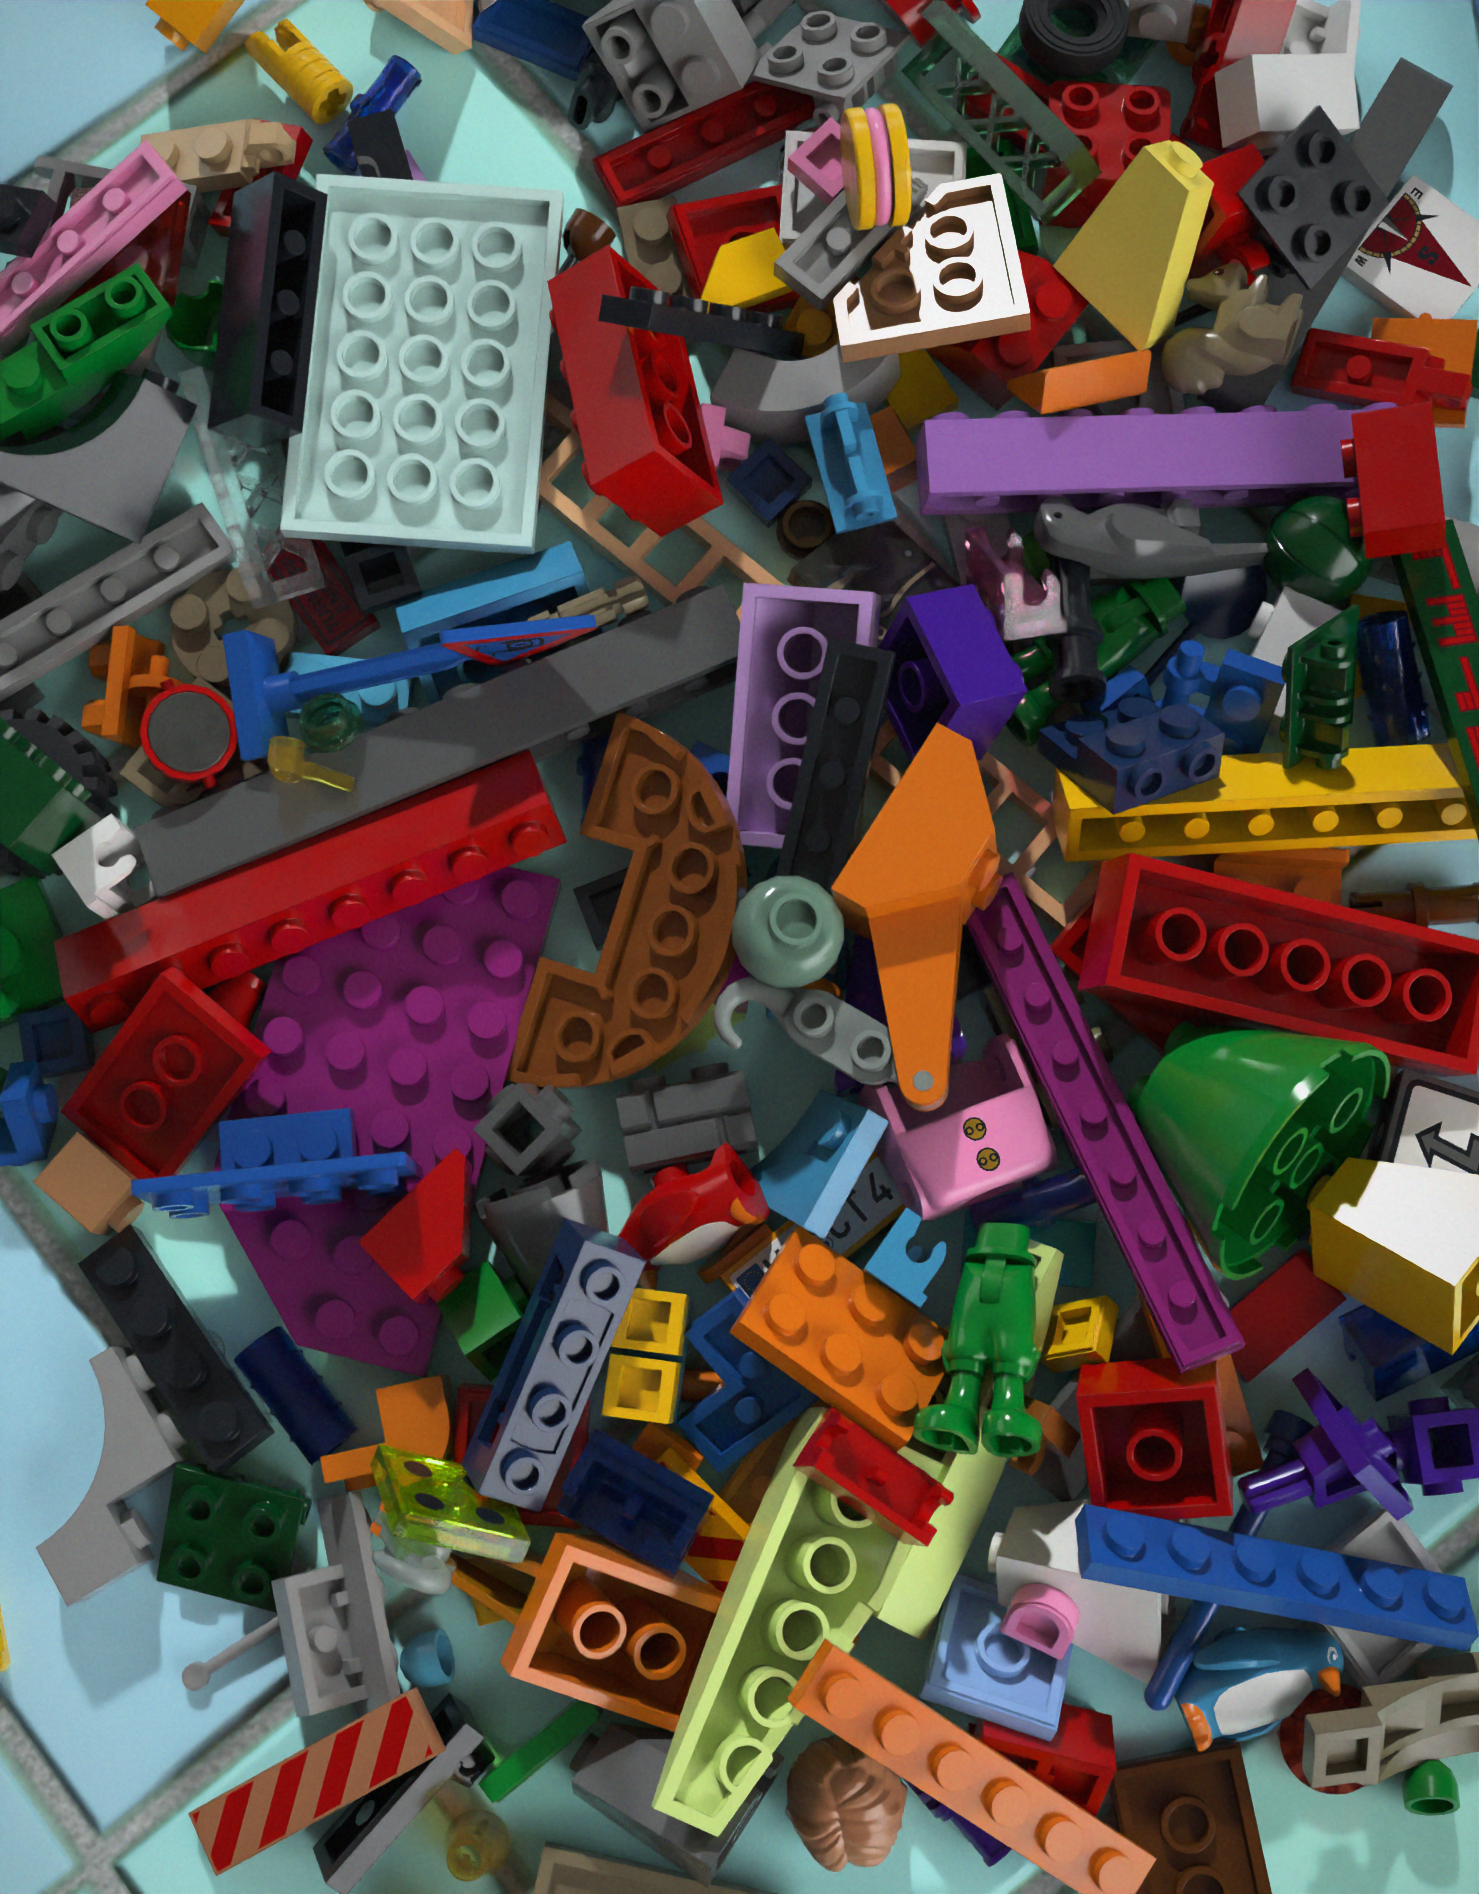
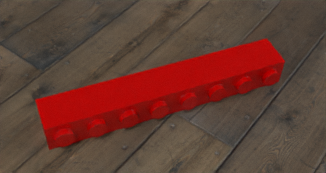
M527 750L54 941L64 1000L93 1034L126 1021L160 973L172 966L202 990L567 843L549 790L531 751Z

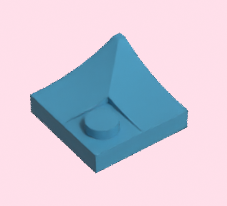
M820 1089L807 1111L790 1133L763 1160L750 1169L762 1189L768 1207L825 1239L889 1121L865 1107Z

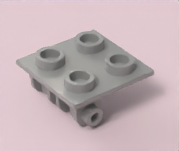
M812 10L757 62L748 79L812 95L815 105L813 117L816 124L821 127L831 117L841 126V118L845 109L862 107L877 92L878 87L896 73L899 61L898 51L911 39V33L886 28L877 22L865 23L835 16L829 11Z

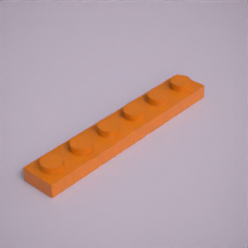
M826 1638L787 1697V1700L794 1708L1080 1894H1136L1156 1861V1858L1147 1850Z

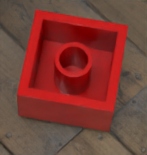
M1172 1358L1081 1364L1076 1401L1091 1505L1166 1520L1233 1516V1474L1218 1360L1182 1375H1179Z

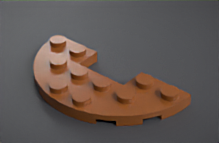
M620 712L617 713L579 834L634 852L596 972L592 973L540 956L518 1025L516 1042L506 1078L508 1081L531 1083L543 1088L547 1084H551L557 1089H580L616 1081L646 1068L673 1049L700 1022L717 998L736 957V952L732 946L731 924L739 902L747 894V871L739 828L730 805L718 783L706 767L686 747L661 730Z

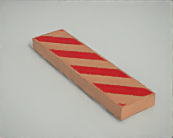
M415 1687L194 1809L188 1815L215 1875L218 1876L447 1749L418 1688Z

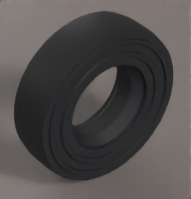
M1024 0L1019 14V37L1030 57L1047 70L1073 77L1092 75L1107 68L1120 53L1128 32V8L1124 0ZM1059 9L1080 11L1093 20L1096 31L1089 37L1069 36L1059 31L1053 25L1051 15Z

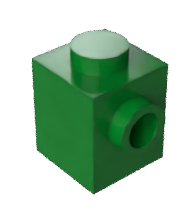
M487 1260L477 1268L464 1272L465 1277L459 1285L436 1304L464 1356L491 1382L498 1377L530 1297L515 1274L504 1279Z

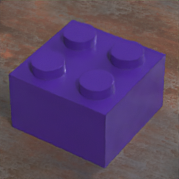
M974 584L906 597L878 647L879 649L896 652L884 710L910 764L937 722L971 740L977 761L982 760L1028 691L1024 684L1020 667L1011 659L997 631L994 616L989 609L985 608Z

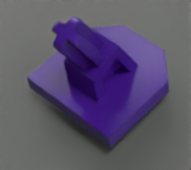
M1308 1367L1293 1377V1383L1320 1424L1292 1443L1294 1459L1249 1474L1238 1480L1239 1495L1247 1511L1259 1514L1306 1496L1310 1498L1317 1509L1367 1490L1397 1521L1413 1511L1412 1499L1399 1481L1401 1477L1388 1458L1397 1449L1376 1420L1370 1417L1362 1423L1347 1406L1342 1405Z

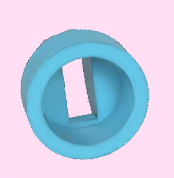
M443 1629L420 1633L408 1641L400 1655V1669L405 1679L419 1687H435L453 1681L455 1674L454 1654L450 1640Z

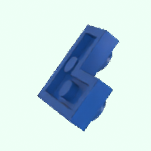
M740 1287L688 1325L684 1333L723 1382L682 1412L676 1424L718 1474L820 1399L729 1333L749 1301V1298Z

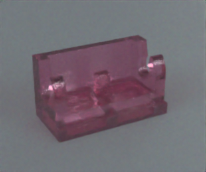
M982 526L965 528L966 585L974 584L985 608L989 609L993 614L997 631L1004 641L1067 632V619L1060 612L1059 581L1049 569H1045L1041 578L1044 589L1024 567V545L1017 532L1013 528L1007 530L1005 539L1008 543V549L1005 555L1000 558L989 545L986 530Z

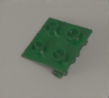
M1353 604L1288 647L1281 671L1282 679L1286 683L1285 713L1279 727V737L1284 743V769L1289 770L1307 756L1315 758V765L1319 768L1336 769L1342 765V758L1349 754L1350 725L1353 724L1359 605Z
M177 1463L174 1468L156 1581L277 1613L271 1581L291 1575L300 1524L305 1525L307 1522L312 1499L302 1496V1491L298 1488H293L290 1492L271 1486H264V1480L255 1478L253 1482L245 1481L244 1474L236 1473L232 1477L210 1471L206 1464L199 1463L196 1467Z

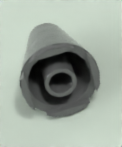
M586 1159L563 1165L548 1176L544 1172L539 1175H533L523 1179L524 1184L511 1190L512 1197H508L504 1187L483 1197L474 1204L478 1219L530 1298L564 1218L609 1233L603 1177L597 1159L589 1163ZM563 1268L555 1284H561L565 1274ZM552 1291L549 1300L553 1302L555 1295Z

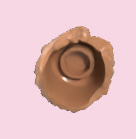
M836 1734L811 1742L807 1749L798 1755L797 1761L794 1762L787 1777V1806L785 1814L792 1822L793 1828L814 1860L826 1870L832 1872H840L847 1862L859 1867H875L882 1863L891 1852V1847L898 1838L897 1833L902 1828L907 1787L900 1780L899 1775Z

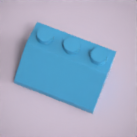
M568 541L536 552L534 555L530 554L424 590L421 596L395 604V609L402 636L409 650L439 643V632L443 630L525 622L528 618L547 610L551 615L558 612L557 606L588 594L590 591L572 543ZM600 628L585 635H593L595 637L602 634L603 630ZM561 645L524 659L540 660L559 652ZM472 659L466 660L449 670L418 677L427 701L431 705L443 700V695L458 685L466 683L479 685L501 676V671L507 666L493 667Z

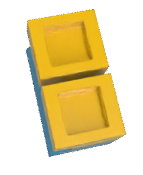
M642 1288L634 1289L611 1343V1347L622 1349L621 1355L610 1354L602 1415L670 1424L678 1420L689 1341L684 1333L688 1325L691 1324L694 1300L688 1295Z

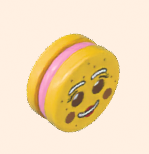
M895 103L881 104L877 109L872 107L865 110L862 107L845 109L841 118L840 131L841 164L846 204L852 226L855 230L873 229L874 225L884 226L888 224L889 227L905 225L909 220L911 212L912 186L907 133L900 108Z

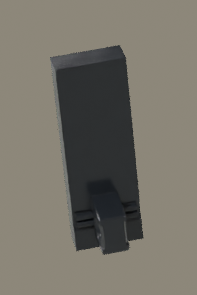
M449 1692L430 1713L447 1750L353 1801L313 1846L312 1849L325 1884L339 1894H348L448 1779L470 1788L494 1761L495 1756L490 1746L485 1742V1737L469 1707Z

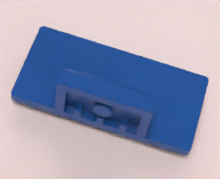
M351 1108L219 1121L222 1171L132 1180L131 1195L152 1204L153 1211H169V1218L188 1219L210 1215L209 1205L235 1204V1211L254 1212L276 1208L275 1198L301 1197L302 1204L320 1205L342 1201L341 1191L368 1190V1197L371 1198L402 1196L408 1194V1184L419 1183L424 1176L423 1168L406 1152L357 1156L354 1111Z

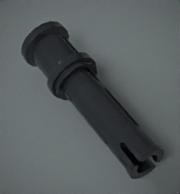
M1050 554L1051 592L1054 614L1053 621L1046 630L1045 642L1048 649L1053 652L1054 674L1049 677L1048 692L1056 700L1067 703L1090 701L1101 696L1107 687L1106 677L1099 670L1098 647L1102 644L1104 638L1101 625L1093 618L1090 566Z

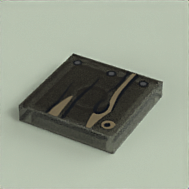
M893 520L834 534L795 565L787 577V581L792 586L868 591L882 596L877 648L906 597L961 586Z

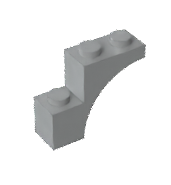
M111 1346L89 1360L100 1387L104 1406L105 1431L100 1463L94 1480L76 1511L51 1537L35 1547L67 1607L90 1599L155 1559L148 1544L153 1542V1535L149 1525L136 1508L132 1507L128 1510L124 1500L174 1471L177 1463L184 1465L192 1460L184 1446L190 1442L189 1434L172 1408L164 1410L153 1390V1387L157 1385L137 1354H133L130 1347Z

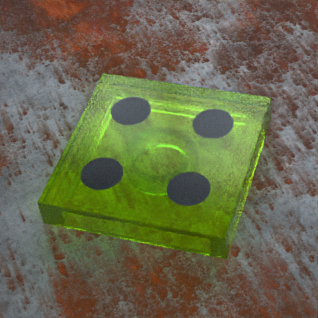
M382 1444L378 1445L370 1466L394 1536L514 1564H522L531 1541L514 1504L478 1494L462 1464Z

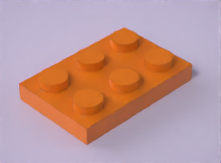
M800 1225L787 1237L729 1331L734 1337L896 1452L909 1442L913 1434L915 1415L920 1409L928 1406L946 1372L941 1347L944 1345V1340H947L949 1332Z

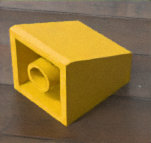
M1348 1157L1332 1177L1324 1175L1319 1179L1307 1201L1311 1223L1309 1245L1312 1246L1313 1275L1453 1355L1479 1321V1175Z

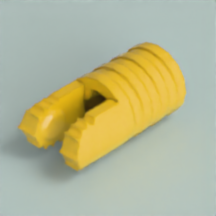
M287 18L278 22V25L274 28L276 42L273 39L270 40L268 34L265 35L264 31L260 32V30L250 34L249 38L243 42L248 54L316 124L323 125L338 118L351 102L353 85Z

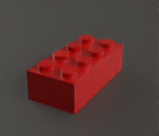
M609 245L547 281L553 307L549 312V318L560 340L563 359L560 360V370L570 387L574 409L570 412L573 427L581 440L585 459L581 464V470L589 488L598 496L604 495L622 508L632 521L641 522L660 537L723 505L684 337L598 321L602 294L629 299L631 286L660 290Z

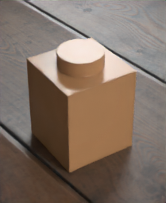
M79 1132L69 1140L33 1181L85 1229L94 1234L109 1236L113 1230L120 1233L137 1219L145 1206L141 1199L131 1195V1181L138 1179L89 1136Z

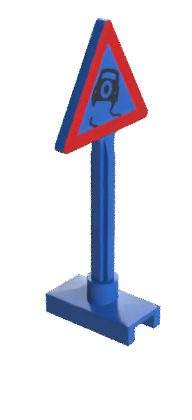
M595 615L443 630L439 632V643L301 675L296 671L279 673L274 639L248 630L224 634L222 637L241 760L251 761L264 758L265 765L270 766L279 759L292 756L286 712L302 709L306 706V702L449 670L466 660L475 659L493 667H504L597 629Z

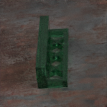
M934 0L921 15L936 36L901 72L996 174L1001 173L1002 180L1046 226L1093 182L1102 171L1080 139L944 0ZM950 52L957 59L955 81L930 84L924 77ZM969 72H970L976 79H974V80H968V78H969ZM989 93L992 95L989 118L963 119L966 96ZM952 97L951 105L944 98ZM1005 109L1011 116H1003V110ZM1026 130L1027 138L1024 155L1003 157L998 155L1001 132ZM987 133L986 142L979 134ZM1039 145L1047 153H1038ZM1061 167L1069 176L1041 201L1033 192L1036 169ZM1022 170L1021 179L1014 171Z

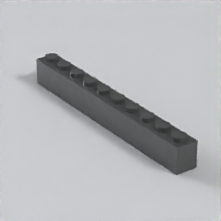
M724 583L714 588L700 586L690 589L680 595L675 604L653 613L649 610L632 613L623 618L618 623L617 628L595 637L593 635H581L570 639L561 645L559 652L540 660L523 659L505 667L501 671V676L482 684L466 683L448 690L443 695V700L421 709L409 707L398 710L387 716L383 725L366 732L352 731L335 736L327 742L325 749L308 756H289L279 759L268 767L267 773L250 780H231L221 783L210 791L209 797L192 804H174L159 809L152 815L151 821L134 827L157 896L159 898L165 897L527 750L531 751L535 762L538 763L612 732L618 712L642 720L736 681L740 621Z

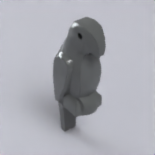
M1053 496L1043 501L1033 524L1036 540L1043 551L1056 557L1081 562L1099 570L1106 577L1117 579L1197 576L1261 564L1269 551L1266 543L1219 544L1210 543L1208 539L1198 536L1201 523L1191 498L1168 500L1161 504L1159 508L1134 503L1114 504L1087 515L1077 510L1071 504L1073 500L1070 498Z

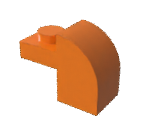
M437 1375L375 1389L385 1443L320 1457L325 1484L344 1480L346 1493L385 1484L383 1471L391 1469L395 1496L418 1489L434 1479L446 1466L454 1451L456 1405L450 1375ZM406 1461L421 1463L432 1471V1476L420 1477L414 1475L403 1464Z

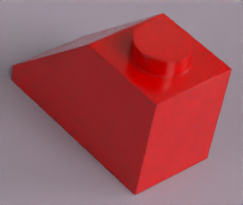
M457 1148L452 1150L357 1241L400 1288L420 1305L429 1297L438 1303L450 1294L465 1277L460 1267L470 1259L472 1165Z

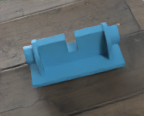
M837 393L827 397L823 401L825 409L820 413L805 416V422L836 534L896 520L898 518L866 402H850L846 393Z

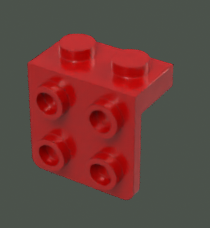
M1056 81L1051 84L1048 95L1046 168L1039 203V225L1082 228L1143 146L1167 140L1171 141V95L1166 88L1161 86Z

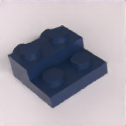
M1137 696L1121 700L1118 707L1101 713L1093 711L1084 715H1075L1066 721L1039 729L1037 752L1114 815L1219 777L1225 733L1186 703L1171 705L1161 709L1147 697Z

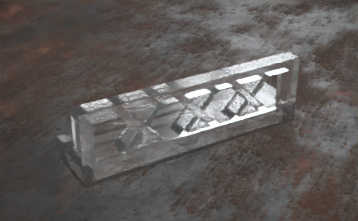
M199 366L179 372L178 376L186 400L198 405L192 421L239 573L254 609L327 587L311 539L298 538L297 541L283 536L280 525L274 531L253 521L254 515L265 498L281 505L283 504L287 462L280 441L259 448L207 430L212 390L203 368ZM228 439L236 442L232 449L230 448ZM249 448L272 458L271 463L260 480L237 470L238 465ZM277 479H279L281 489L273 486ZM243 488L252 492L248 499H246ZM259 539L268 542L264 551L262 550ZM284 549L303 557L308 571L272 582L269 568L280 550Z

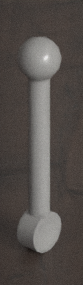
M278 1615L205 1663L196 1661L189 1664L182 1672L181 1680L183 1685L191 1691L202 1689L209 1683L212 1673L279 1631Z

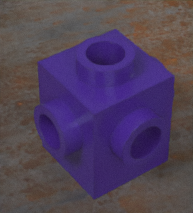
M1448 1396L1408 1400L1409 1414L1387 1416L1389 1431H1385V1433L1397 1449L1388 1458L1401 1477L1399 1481L1401 1483L1421 1485L1423 1496H1435L1464 1492L1462 1480L1479 1478L1478 1408L1450 1409ZM1429 1437L1431 1438V1440H1432V1442H1433V1450H1432V1451H1431V1445H1430V1439H1429Z

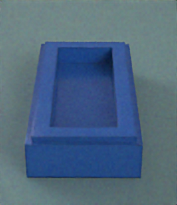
M497 0L479 13L472 27L474 40L577 82L583 63L595 51L594 46L582 28L584 22L590 17L549 0Z

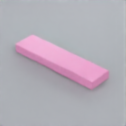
M147 140L142 142L45 231L32 258L18 256L0 272V351L6 355L32 332L29 327L30 325L54 312L188 190L158 151Z

